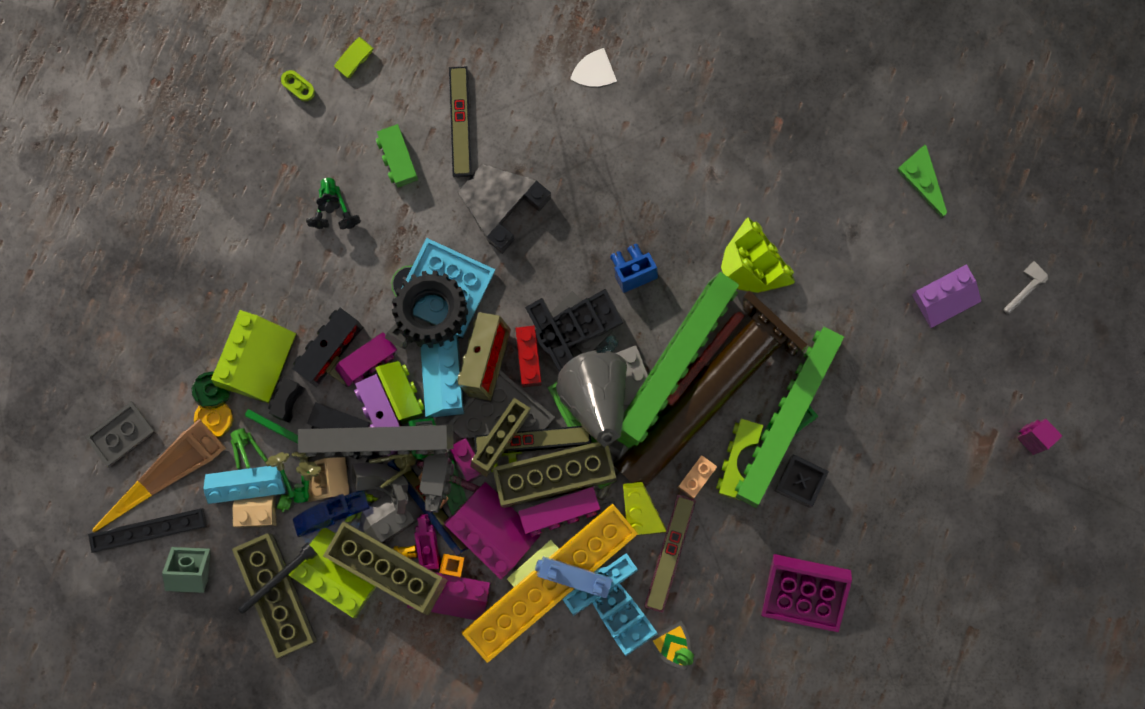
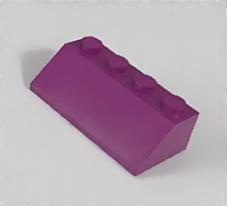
M436 573L447 579L448 582L431 612L472 620L478 619L486 612L491 589L490 582Z

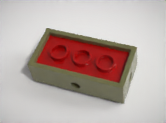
M478 312L477 318L473 322V333L468 339L467 354L463 357L462 371L458 374L457 378L458 385L469 397L492 400L511 329L500 315Z

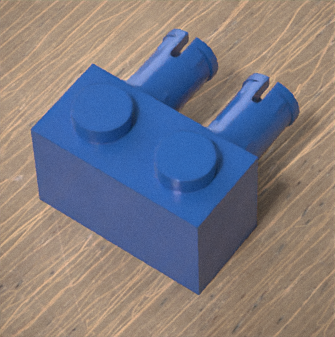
M633 244L634 249L632 245L627 249L633 260L625 262L620 251L616 252L617 257L615 253L610 256L615 265V278L623 293L658 278L657 266L650 253L643 255L638 244Z

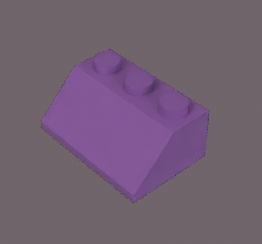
M967 264L922 287L912 295L930 328L981 302L977 282Z

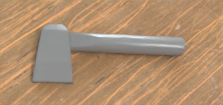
M1035 261L1023 271L1033 280L1004 308L1006 314H1010L1039 284H1044L1048 280V275Z

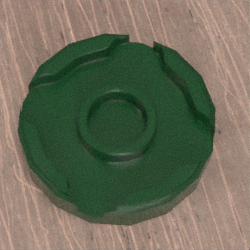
M213 371L199 375L191 388L195 402L206 409H215L224 405L231 394V391L213 384L211 380Z

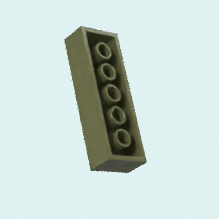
M599 442L492 467L500 503L503 508L617 481L609 445L603 447Z
M342 522L323 555L325 558L426 615L430 614L448 582L442 576L345 522Z
M271 533L264 534L232 549L251 597L286 567L274 536ZM289 575L254 604L276 658H282L317 642Z

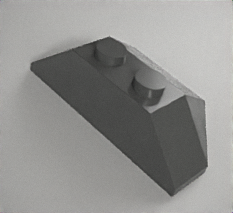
M407 493L408 504L405 507V513L397 514L390 496L386 494L362 510L359 530L384 544L418 522L417 518L420 515H424V512L411 495Z

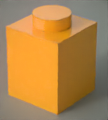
M443 554L439 573L461 577L464 557Z

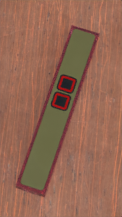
M677 495L645 602V608L661 613L664 611L696 503L694 499Z

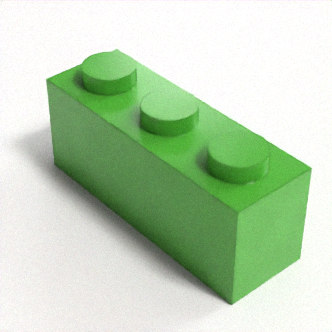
M396 124L377 131L379 138H376L379 149L383 148L385 155H382L385 166L389 165L391 172L388 175L391 183H395L398 188L418 181L399 125Z

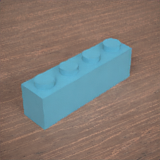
M264 466L205 474L203 490L207 503L212 504L285 494L286 485L280 471L276 467Z

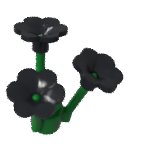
M333 178L322 179L320 182L319 198L316 200L318 205L315 217L306 219L307 225L317 229L328 228V220L322 219L323 213L321 211L332 213L340 205L344 217L343 220L338 222L340 229H351L361 222L359 215L351 216L350 212L347 211L340 194V188L336 186L335 180Z

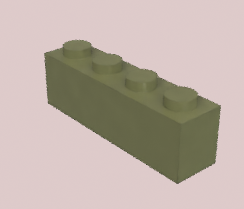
M515 398L512 400L472 458L471 468L485 477L489 475L493 469L492 467L495 466L529 416L530 407Z

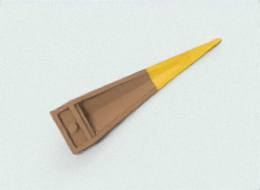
M199 419L170 445L93 528V532L98 531L170 484L212 461L226 449L225 445Z

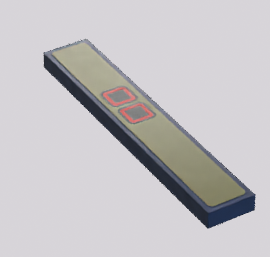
M390 460L387 463L389 467L398 472L403 469L397 467L395 460ZM411 468V471L404 473L403 476L408 482V493L424 514H428L430 522L455 555L459 556L467 551L469 548L445 526L444 522L449 516L442 508L439 509L438 513L425 510L426 496L420 491L421 482L414 470Z

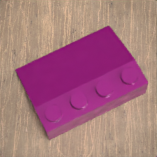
M486 482L444 522L445 526L500 580L518 563L540 537V535L531 537L530 534H525L520 515L512 507L503 508L498 493Z
M774 554L761 616L839 632L852 583L851 570Z

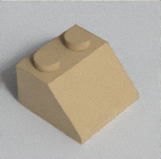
M345 457L324 458L314 461L316 466L321 467V472L310 480L308 502L350 496Z
M276 495L234 500L233 527L276 526Z

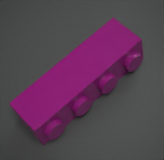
M591 487L518 512L525 534H530L532 537L541 534V530L549 528V531L560 528V523L566 521L568 524L578 522V517L586 515V518L596 516L598 515L597 511H600V506L594 488Z

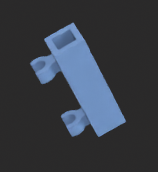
M545 556L542 557V560L538 559L535 567L537 576L606 599L613 580L608 576Z

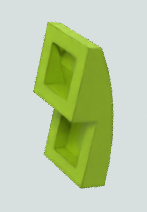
M358 37L343 53L334 67L347 78H351L359 65L366 61L374 48L361 37Z

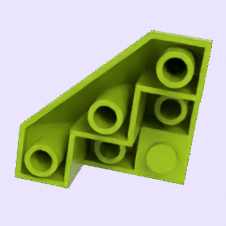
M749 217L745 219L725 249L721 265L723 274L739 284L737 289L755 293L794 284V271L781 258L777 247L768 240L762 231L761 225L757 221L753 222Z

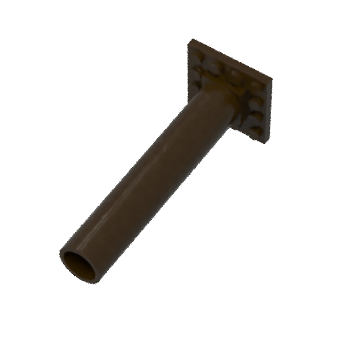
M748 291L743 297L742 310L749 317H752V320L698 375L682 395L678 396L658 417L655 424L646 430L648 435L644 441L639 442L637 446L633 445L614 464L631 483L643 482L646 488L783 344L786 346L785 350L791 356L796 355L797 357L807 347L808 344L751 291Z

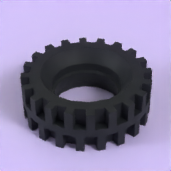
M422 271V276L416 277L415 274L411 275L412 280L409 282L404 280L402 282V289L397 288L395 291L397 297L392 300L394 306L392 314L401 334L405 335L409 342H416L419 347L426 344L429 348H433V344L438 343L441 347L444 346L443 342L448 339L452 342L454 340L453 336L456 333L460 335L462 325L466 326L467 323L466 315H468V309L462 288L458 286L455 279H449V276L445 273L441 276L437 271H433L432 274ZM428 295L440 296L448 304L446 318L435 326L421 325L413 316V309L416 303Z

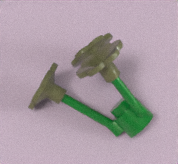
M281 452L269 457L265 464L266 466L276 467L280 471L287 487L289 498L293 497V501L296 503L308 501L310 480L312 477L318 476V473L321 472V467L316 466L314 462H308L309 457H305V453H291V456L300 458L296 472L301 474V483L295 484L292 489L283 464L290 457L289 454Z

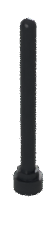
M309 543L301 547V554L239 607V612L242 614L247 612L303 561L313 559L317 553Z

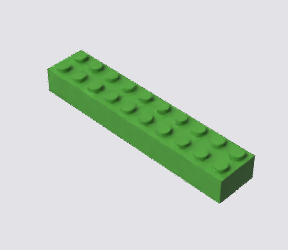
M719 272L708 282L625 410L621 437L616 440L628 448L633 445L637 446L639 442L644 441L648 435L646 430L653 426L658 419L656 414L665 408L669 402L667 398L679 386L677 382L687 374L689 369L686 367L696 360L699 355L697 351L706 344L709 339L707 337L708 334L713 332L718 325L717 320L726 313L728 303L732 302L737 296L738 292L736 289L739 284L722 272Z

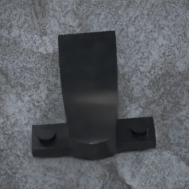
M606 289L590 298L582 300L571 308H567L554 318L543 298L525 307L536 327V337L545 352L550 354L559 372L567 362L574 358L570 348L594 339L624 323Z

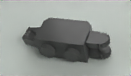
M447 449V453L435 454L434 450V456L429 455L425 458L420 491L426 496L425 510L428 512L438 513L442 500H446L447 495L450 494L451 483H449L450 475L454 473L453 461L449 459L450 449Z

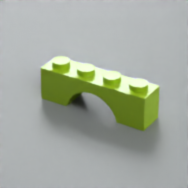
M740 419L739 423L735 422L732 431L735 434L734 441H730L727 452H730L728 460L724 459L721 469L724 471L723 478L718 479L716 489H719V495L739 500L735 497L738 493L735 491L739 480L744 481V478L738 471L737 458L743 449L758 444L763 425L745 419Z

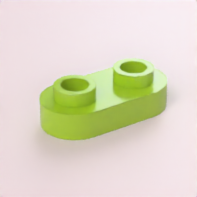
M288 70L282 74L281 83L284 88L301 101L307 102L313 99L315 90L311 83L293 70ZM294 79L295 81L293 84H289V80ZM305 90L309 91L307 95H303Z

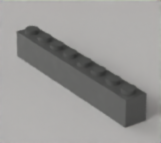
M453 425L298 429V453H305V457L317 456V452H323L324 456H335V452H342V456H353L354 452L360 451V455H372V451H379V455H391V451H397L398 455L409 454V450H416V454H428V450H435V454L447 453V449H454Z

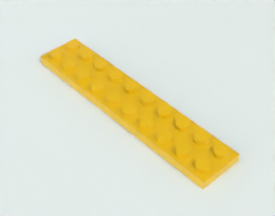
M611 504L549 558L594 572L638 533L615 505ZM534 570L461 633L488 663L575 588L537 576V571Z

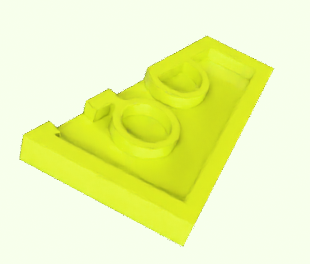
M643 482L623 484L626 520L638 535L666 532V527L661 521L659 513L655 509Z

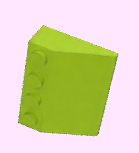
M239 310L211 378L213 384L269 404L297 334L260 316Z
M324 526L309 544L316 551L317 555L313 559L303 561L289 576L352 618H357L376 589V586L323 556L336 534Z

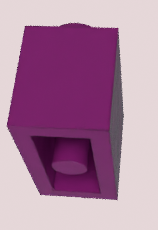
M465 438L453 445L454 449H450L467 482L470 483L483 476L470 467L475 453L468 440Z

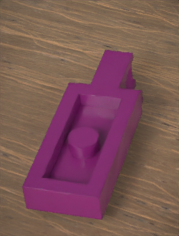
M428 514L420 515L417 518L418 526L415 527L416 531L414 532L419 564L428 569H439L441 562L434 526L430 525Z

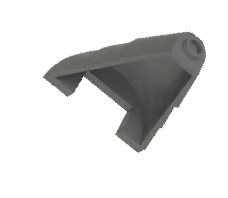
M590 351L574 357L564 365L558 374L556 390L563 406L572 413L573 417L581 423L582 427L603 447H606L621 437L627 364L626 360L616 353L610 351L605 353Z

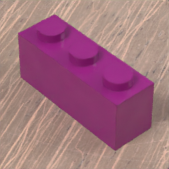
M384 332L338 362L335 370L348 387L364 380V376L368 373L374 374L377 371L376 367L382 363L388 364L395 358L393 355L397 349L392 342L385 339L386 335Z
M1037 419L1035 422L1026 424L1019 431L1021 435L1017 439L1035 455L1048 450L1062 435L1047 419L1041 421Z

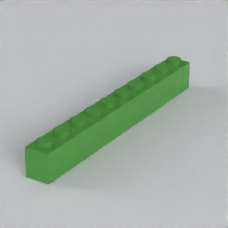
M824 326L821 331H816L812 339L815 342L813 347H808L803 356L807 358L804 364H799L795 372L798 374L796 380H791L786 389L790 391L787 397H782L778 405L781 407L779 413H774L769 422L773 424L771 429L765 430L761 438L764 441L761 448L757 446L752 455L755 458L752 464L748 463L744 474H746L744 481L739 480L735 491L738 492L735 497L755 508L759 505L844 336Z

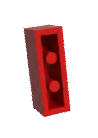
M535 325L516 327L522 387L541 386Z

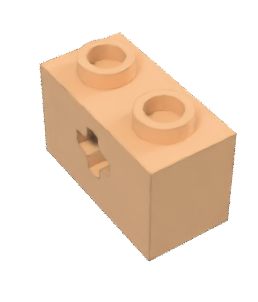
M701 455L678 486V489L691 499H694L717 466Z

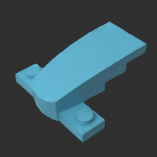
M627 553L609 566L594 571L613 579L607 599L578 589L573 590L562 599L573 616L593 603L602 621L625 656L658 634L632 597L620 584L638 571Z

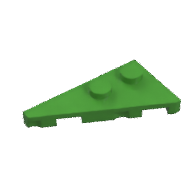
M924 145L897 170L943 218L947 214V210L927 146Z

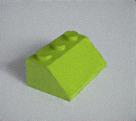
M396 361L376 367L398 420L404 425L411 420L424 416L422 411L425 409L421 399L417 400L415 393L418 391L414 382H409L407 378L410 373L406 365Z

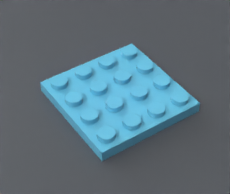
M426 238L406 281H411V275L413 274L416 277L422 276V271H426L427 274L437 271L441 276L445 273L449 276V279H455L458 286L463 290L468 309L466 326L462 325L460 335L456 333L458 337L463 338L495 273V269ZM428 295L421 298L413 309V316L433 325L441 323L448 314L447 302L437 295Z

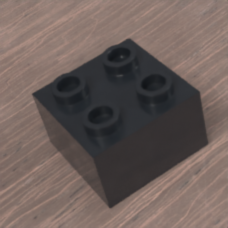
M793 454L788 461L775 492L811 508L829 471Z

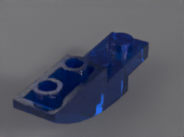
M364 490L348 495L341 494L323 501L292 519L297 537L334 525L335 521L368 510L370 506Z

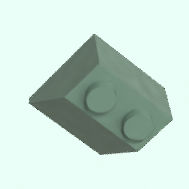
M171 547L162 573L165 591L204 593L209 576L210 549Z

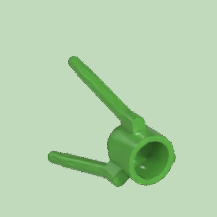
M242 428L230 434L237 469H240L238 448H240L246 468H250L244 446L248 445V441L264 462L268 461L253 440L250 432L246 433L245 429Z

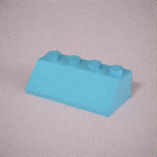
M456 334L453 336L454 340L452 342L449 339L444 341V346L440 347L438 343L433 344V348H429L426 344H423L421 347L426 418L464 414L463 391L457 381L458 374L461 372L459 341Z

